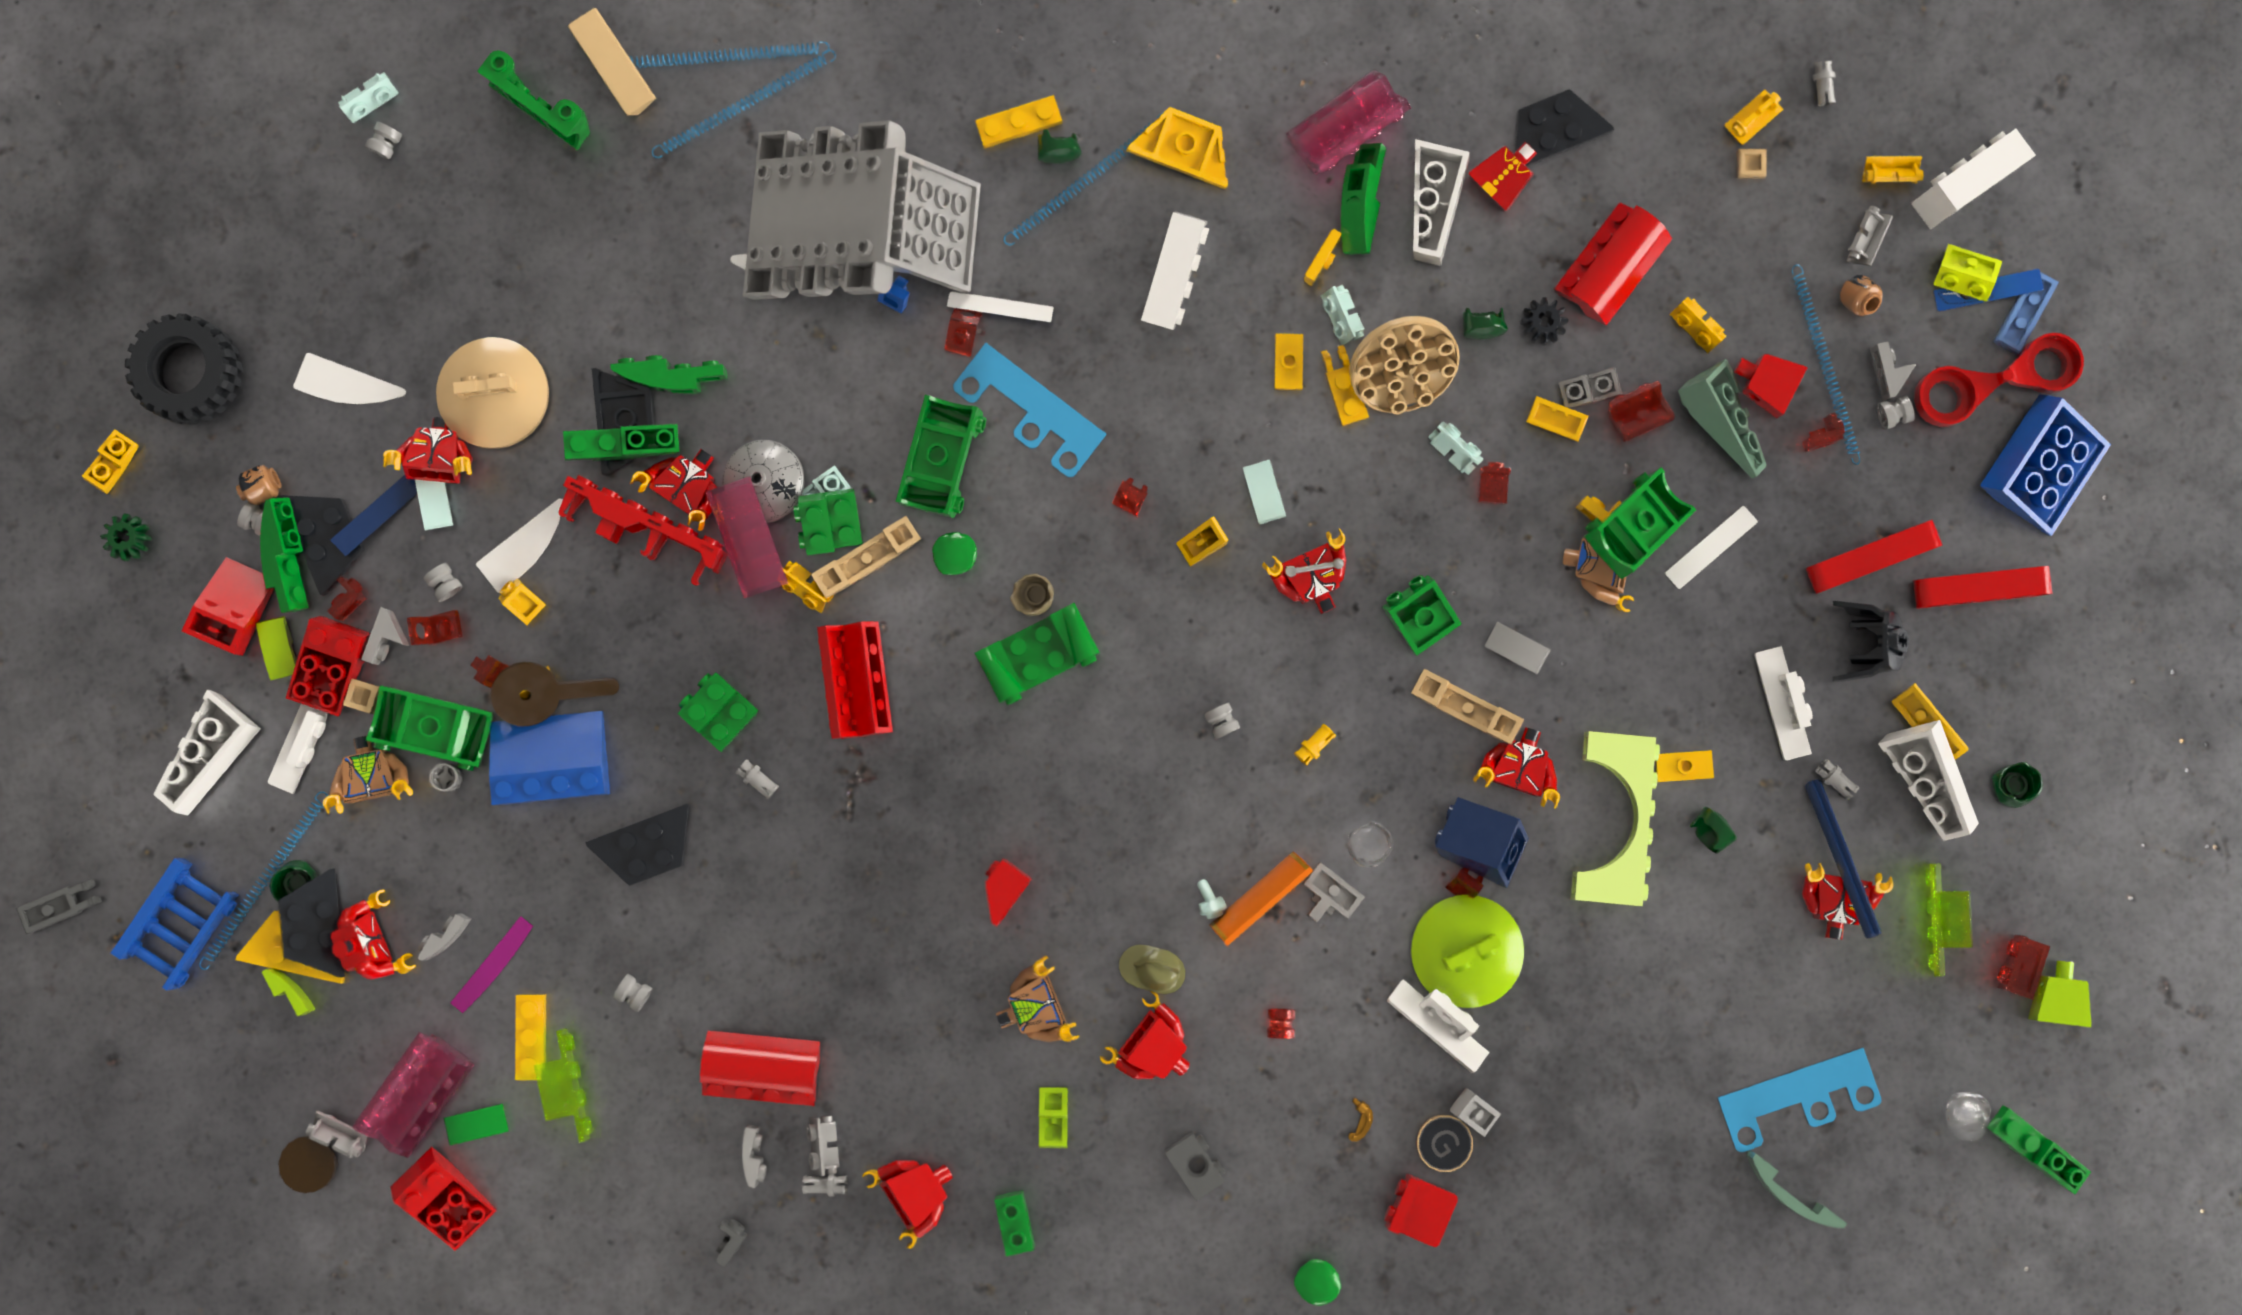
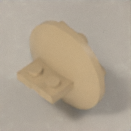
M1421 316L1394 319L1374 329L1358 345L1350 362V381L1358 398L1365 405L1377 411L1402 414L1403 412L1420 407H1426L1432 404L1433 400L1440 396L1454 379L1459 366V348L1449 329L1434 319ZM1418 403V404H1415V405H1413V406L1407 407V405H1409V404Z
M482 338L463 345L448 358L438 377L436 400L440 415L450 430L457 432L459 438L477 447L497 449L508 447L524 440L538 427L548 406L549 385L542 365L525 347L504 338Z

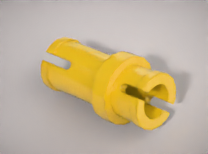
M1322 724L1307 741L1304 740L1300 744L1301 748L1294 755L1307 766L1313 758L1317 759L1320 756L1319 752L1336 737L1335 733L1327 725Z

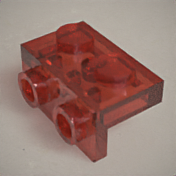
M1659 381L1643 384L1637 390L1626 395H1619L1608 403L1609 418L1624 442L1674 420V412L1662 395Z
M2015 935L2014 939H2011L2007 945L2006 954L2008 957L2005 966L2003 965L1998 972L1997 981L1999 984L1997 988L2033 1000L2051 946L2031 940L2026 936Z

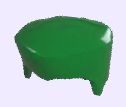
M951 532L940 536L932 547L933 561L939 572L945 575H959L968 572L973 568L976 561L977 547L970 536L960 532Z
M1320 1259L1308 1261L1299 1269L1294 1278V1286L1300 1296L1306 1302L1317 1306L1332 1302L1336 1299L1341 1289V1282L1337 1271L1330 1263Z

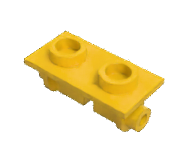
M1764 89L1731 118L1724 127L1743 146L1783 110L1778 104L1781 100L1779 95L1775 92L1769 94Z
M1866 156L1862 182H1871V184H1876V182H1912L1917 184L1924 177L1923 170H1920L1922 156Z
M1687 297L1670 315L1699 346L1709 353L1726 337L1723 333L1724 329L1712 317L1705 322L1702 317L1707 312L1695 299L1691 300Z
M789 561L784 568L780 569L777 581L785 591L800 597L808 608L816 609L822 613L826 602H830L834 595L825 598L815 580L811 584L807 582L812 573L799 563Z

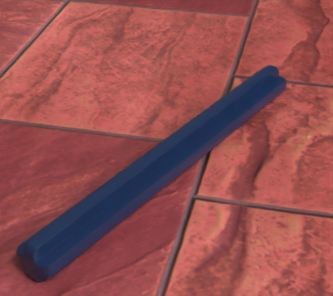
M1819 779L1812 780L1805 785V788L1864 936L1867 939L1874 938L1881 934L1880 926L1823 784Z

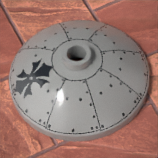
M771 440L753 441L739 448L727 462L722 479L723 493L731 509L742 518L755 523L774 522L788 515L794 509L793 507L798 504V498L802 496L804 489L803 468L797 456L786 446ZM757 474H761V481L759 483L754 482V477Z

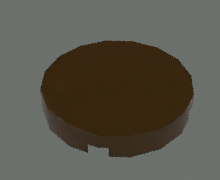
M309 1136L299 1137L288 1143L281 1152L278 1162L279 1173L284 1183L292 1190L301 1193L316 1192L327 1186L334 1178L338 1166L334 1154L335 1151L332 1149L331 1144L326 1147L310 1140Z

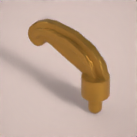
M1356 1098L1352 1102L1356 1105L1355 1109L1361 1114L1356 1132H1351L1348 1135L1349 1140L1353 1142L1361 1140L1367 1134L1373 1121L1371 1108L1363 1100L1359 1101Z

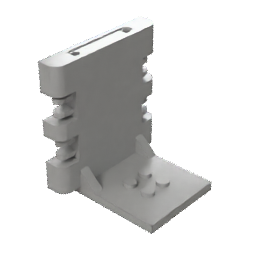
M891 121L859 123L858 134L854 135L853 139L849 134L845 135L842 130L832 126L815 127L814 138L810 139L809 142L806 138L802 139L798 134L789 130L761 132L758 138L743 297L753 300L785 298L795 288L799 290V294L807 297L829 296L839 285L842 287L843 292L852 295L887 293L892 286L893 271L909 273L961 293L971 292L981 184L905 152L906 137L904 130L900 125Z

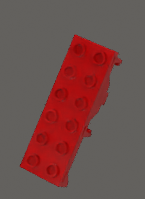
M580 475L576 479L567 476L563 484L567 491L558 514L563 518L566 517L569 522L575 521L572 518L585 499L590 502L593 513L602 517L595 533L603 536V538L618 544L624 530L635 534L650 529L645 551H640L649 560L653 561L657 558L669 538L701 553L702 558L691 578L693 585H700L698 581L705 566L719 574L728 556L722 550L724 545L720 544L719 541L704 535L703 539L697 537L699 533L681 523L675 527L672 525L674 521L656 511L649 515L647 514L648 509L643 505L628 499L627 503L622 502L623 497L619 496L616 492L605 487L599 491L597 490L598 485ZM570 506L568 513L565 514V511Z

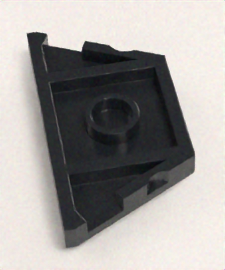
M1568 89L1518 110L1515 147L1517 151L1524 142H1527L1537 152L1526 164L1529 167L1610 134L1614 131V128L1587 103Z
M591 368L597 430L620 429L623 426L655 425L652 393L649 387L608 374L597 368ZM634 458L601 461L602 475L611 474Z
M282 495L279 498H290L303 548V556L319 594L324 596L330 591L329 588L334 582L345 574L349 569V565L364 552L363 545L360 543L345 556L330 541L352 521L343 499Z
M689 804L585 842L586 846L629 886L684 866V847L687 838L688 813L690 811Z
M334 868L327 870L278 900L282 955L285 959L304 964L313 969L332 974L336 977H345L342 963L332 951L334 944L331 939V933L338 929L337 922L339 920Z

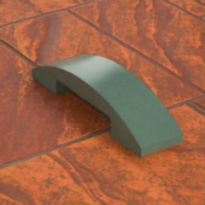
M1749 1150L1746 1156L1753 1172L1766 1190L1780 1203L1816 1223L1830 1227L1845 1228L1847 1223L1825 1206L1817 1203L1810 1210L1776 1184L1773 1178L1779 1171L1759 1155Z

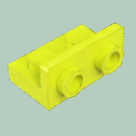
M1948 244L1934 285L1986 302L1996 283L2002 261Z

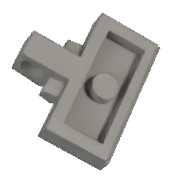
M1321 862L1303 883L1306 888L1314 893L1311 900L1316 904L1307 916L1315 922H1318L1325 912L1332 915L1335 910L1346 919H1349L1365 898V896Z

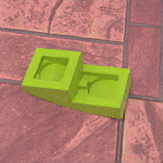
M285 616L257 622L259 642L270 680L291 676L297 660L291 646L293 639Z
M273 968L262 971L274 997L286 994L297 1016L306 1015L315 1010L306 993L285 973Z
M1039 1087V1148H1067L1068 1088Z

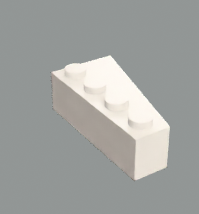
M2017 129L2007 135L2004 131L1999 133L1989 141L1991 143L1989 148L1982 145L1970 154L1972 157L1970 161L1967 162L1963 158L1950 168L1952 173L1948 176L1945 172L1941 173L1930 181L1933 187L1911 203L1930 230L2035 156V153Z
M1415 139L1414 260L1441 266L1469 165V152Z
M1178 212L1172 213L1141 321L1171 330L1175 328L1176 324L1181 326L1185 309H1182L1181 305L1184 298L1189 299L1193 282H1189L1192 271L1197 272L1201 255H1197L1200 244L1205 245L1209 228H1205L1207 221Z
M208 689L202 698L204 702L199 712L196 711L191 720L193 723L186 737H182L178 745L179 751L174 760L170 761L153 794L173 812L187 816L261 729L223 695Z
M1937 720L1886 734L1878 745L1891 758L1893 767L1897 773H1901L1909 785L1908 789L1913 797L1916 796L1922 804L1924 813L1943 841L1970 835L1978 825V821L1941 721Z

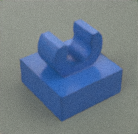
M898 276L887 293H880L878 295L877 301L902 314L908 303L910 292L906 291L907 287L905 286L909 280Z

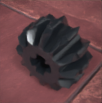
M1543 297L1540 304L1533 300L1530 303L1531 309L1524 308L1522 313L1526 317L1520 320V324L1529 326L1523 331V334L1528 335L1532 333V343H1535L1538 337L1541 338L1542 345L1548 343V338L1555 343L1558 341L1557 334H1565L1566 330L1561 325L1567 324L1568 318L1560 317L1566 311L1564 307L1558 310L1555 309L1558 303L1557 300H1553L1548 305L1547 298ZM1543 316L1548 318L1545 327L1540 324Z

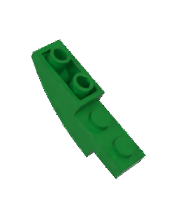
M1382 143L1357 144L1353 164L1346 165L1341 200V239L1345 255L1370 253L1380 208V202L1376 199V193L1386 152V147Z
M652 355L645 357L646 361L635 362L634 358H622L618 360V363L610 364L611 370L621 378L649 387L651 390L666 393L698 394L701 393L700 382L727 380V369L723 364H719V361L702 362V366L691 367V364L688 363L676 364L674 369H671V364L667 359H662L661 355Z
M677 424L623 426L620 429L563 431L565 461L591 459L593 461L679 453Z
M290 498L267 499L264 504L260 530L261 564L266 589L275 588L281 613L303 611L308 609L309 606L295 555L303 552L291 501Z
M2002 1105L1987 1127L2006 1146L2074 1195L2091 1173L2090 1170L2055 1142L2047 1139L2004 1105Z

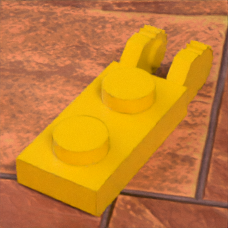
M1340 345L1337 346V353L1341 360L1342 368L1333 370L1332 359L1327 350L1321 351V356L1326 370V380L1342 426L1368 419L1369 415L1365 404L1358 398L1352 387L1349 376V358L1345 346Z

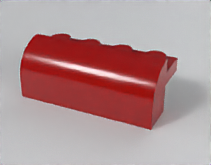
M1619 202L1554 290L1559 296L1578 304L1587 317L1607 326L1673 238L1665 226L1651 213L1637 205L1632 208Z
M866 621L847 625L817 627L831 738L849 739L893 732L879 622Z
M707 1031L700 1067L702 1095L815 1106L816 1078L820 1064V1041Z

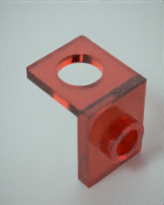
M954 308L950 317L944 350L970 357L973 351L977 326L983 312ZM960 312H970L974 314V316L967 317L962 315Z
M451 610L429 617L407 618L411 645H435L463 637L458 610ZM418 623L421 624L425 630V636L423 639L420 638L416 633V625Z

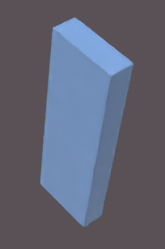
M2041 273L2044 289L2018 295L1993 340L1995 344L2015 355L2021 353L2059 283Z

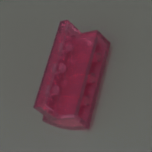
M1372 70L1288 131L1286 135L1306 166L1317 175L1320 172L1323 173L1333 169L1339 160L1346 155H1351L1358 151L1361 144L1368 139H1373L1380 135L1383 128L1390 123L1402 119L1405 115L1404 113L1410 110L1411 106L1406 98L1394 92L1384 74Z
M750 476L706 492L743 598L745 599L788 584Z
M419 1032L352 1127L358 1133L377 1139L389 1152L409 1158L475 1064L447 1041L434 1034L428 1036Z

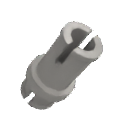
M1825 61L1824 70L1822 69V62L1814 63L1815 74L1813 75V81L1816 82L1817 105L1825 106V94L1827 95V105L1835 104L1833 79L1836 77L1835 72H1832V61Z
M746 759L735 773L744 779L743 783L746 785L749 783L768 800L779 785H776L764 775L758 765L754 766Z
M1828 759L1821 763L1827 768L1826 770L1820 766L1815 770V773L1823 778V783L1826 785L1830 784L1846 800L1851 799L1853 795L1845 787H1848L1855 794L1859 790V786L1841 772L1842 768L1838 765L1834 766Z
M835 1173L828 1176H803L802 1183L814 1184V1186H802L803 1194L828 1193V1196H835L836 1194L847 1193V1187L839 1186L840 1184H848L847 1176H836Z

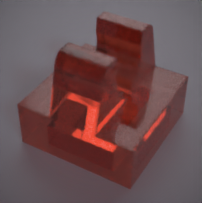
M1128 478L1121 483L1112 504L1137 516L1147 497L1148 487L1143 485L1139 489L1132 485L1134 479Z
M488 655L486 660L476 656L470 665L478 671L473 679L489 688L492 687L496 676L508 667L507 664Z
M1463 867L1449 880L1445 888L1454 895H1469V897L1474 899L1484 887L1482 884L1483 877L1479 875L1473 878L1468 874L1469 870Z

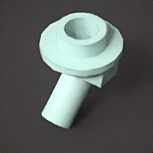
M1206 879L1199 881L1197 886L1205 900L1199 903L1200 915H1206L1207 919L1223 915L1222 910L1227 908L1223 897L1215 898Z

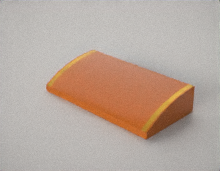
M1292 852L1226 909L1223 915L1211 922L1209 926L1228 946L1312 873V868L1300 856Z

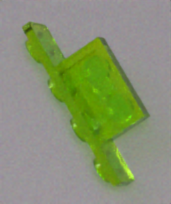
M1931 863L1930 869H1926L1925 875L1926 885L1931 886V897L1927 898V912L1932 914V925L1928 926V940L1933 942V954L1929 955V968L1931 971H1934V977L1945 976L1944 948L1973 947L1971 891H1942L1941 864Z
M567 1028L556 1031L562 1059L536 1064L534 1068L545 1121L574 1115L579 1142H585L590 1139L589 1134L593 1132L591 1119L585 1116L583 1107L587 1105V1099L584 1089L579 1088L578 1078L581 1077V1071L578 1061L573 1059L572 1050H575L574 1038L572 1033L568 1034Z

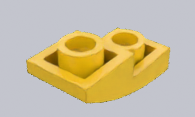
M114 429L97 450L99 455L82 475L83 479L105 494H108L129 465L139 447L138 444Z

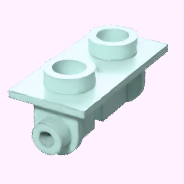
M385 72L382 74L377 73L374 77L363 83L365 90L362 92L357 87L345 96H341L342 100L338 102L339 107L352 123H355L399 94Z
M1343 285L1333 286L1322 294L1323 307L1329 314L1334 333L1339 338L1341 345H1346L1353 339L1358 340L1364 337L1363 331L1365 329L1358 313L1348 315L1347 311L1355 308L1348 289H1344Z
M1443 421L1437 427L1441 432L1439 433L1435 429L1428 436L1431 440L1430 444L1444 456L1452 449L1455 453L1449 461L1461 473L1465 472L1469 475L1476 468L1472 463L1475 462L1479 465L1483 460L1480 456L1481 451L1473 443L1469 442L1467 444L1460 437L1461 432L1453 424H1446Z

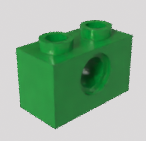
M1020 1190L995 1196L994 1202L1006 1256L1034 1251L1035 1243L1024 1191Z

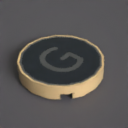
M1437 1115L1429 1118L1420 1127L1416 1148L1420 1158L1430 1168L1439 1172H1451L1461 1168L1469 1160L1473 1150V1138L1469 1128L1460 1119L1451 1115Z

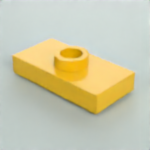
M1335 229L1330 231L1304 275L1305 283L1312 286L1322 268L1328 270L1336 256L1332 252L1339 242L1342 233Z
M1276 333L1274 390L1302 391L1303 334Z
M1536 396L1526 423L1579 442L1589 416Z
M1712 750L1659 754L1658 761H1655V770L1658 776L1657 782L1714 778Z

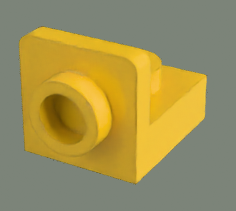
M1587 495L1576 506V509L1591 521L1597 517L1601 521L1608 517L1622 502H1616L1607 512L1604 509L1606 506L1602 501L1594 496L1590 498Z
M518 578L513 582H507L499 592L501 594L498 598L500 602L526 625L546 605Z

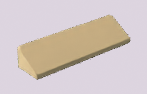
M593 8L568 25V28L628 116L639 115L656 99L596 8Z

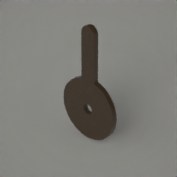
M519 662L506 667L496 676L491 687V702L495 712L504 721L517 726H532L550 717L555 711L559 700L614 695L619 690V683L615 678L557 682L555 676L546 667L533 662ZM523 690H528L531 694L528 698H522L520 693Z

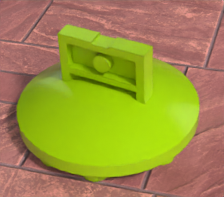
M1456 895L1439 901L1421 917L1411 940V961L1420 983L1429 993L1437 989L1439 992L1446 994L1457 1007H1481L1498 1000L1514 985L1523 965L1524 944L1515 920L1502 906L1481 896Z

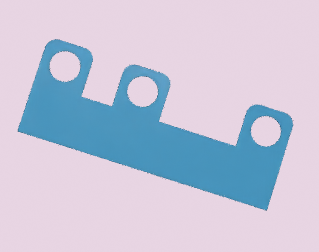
M987 343L983 345L953 385V389L957 394L968 402L974 403L991 384L1027 411V414L1014 429V436L1031 449L1036 448L1050 430L1064 439L1065 442L1053 456L1051 463L1067 477L1076 475L1107 435ZM973 377L979 382V389L975 394L968 395L963 392L961 384L965 378ZM1027 423L1036 424L1040 430L1038 438L1032 441L1026 440L1022 435L1024 425ZM1069 451L1076 455L1077 464L1074 468L1065 469L1060 465L1059 459L1064 452Z
M1864 1048L1718 1097L1736 1150L1745 1152L1757 1148L1763 1143V1137L1756 1117L1801 1102L1809 1125L1818 1127L1832 1122L1836 1118V1112L1829 1092L1847 1087L1853 1107L1857 1111H1864L1878 1106L1881 1103V1096ZM1862 1086H1868L1873 1090L1874 1098L1869 1104H1861L1856 1099V1092ZM1816 1102H1823L1828 1107V1115L1823 1120H1817L1811 1115V1106ZM1743 1127H1750L1755 1132L1756 1138L1750 1145H1743L1738 1140V1132Z

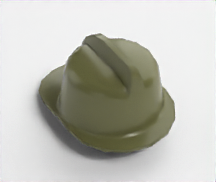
M1135 945L1123 952L1119 960V970L1122 978L1128 984L1137 988L1167 995L1177 991L1185 980L1183 962L1178 956L1165 949L1149 945Z

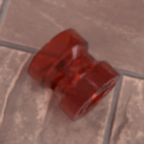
M1268 1009L1267 1017L1270 1020V1026L1267 1028V1038L1294 1039L1295 1029L1292 1027V1023L1295 1019L1296 1010Z

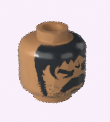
M1856 275L1847 280L1840 292V300L1843 305L1858 316L1874 313L1882 303L1883 295L1880 286L1864 275Z
M259 465L239 475V485L236 486V490L242 501L247 500L250 504L260 505L265 503V500L278 496L281 482L273 468L268 469L264 465Z

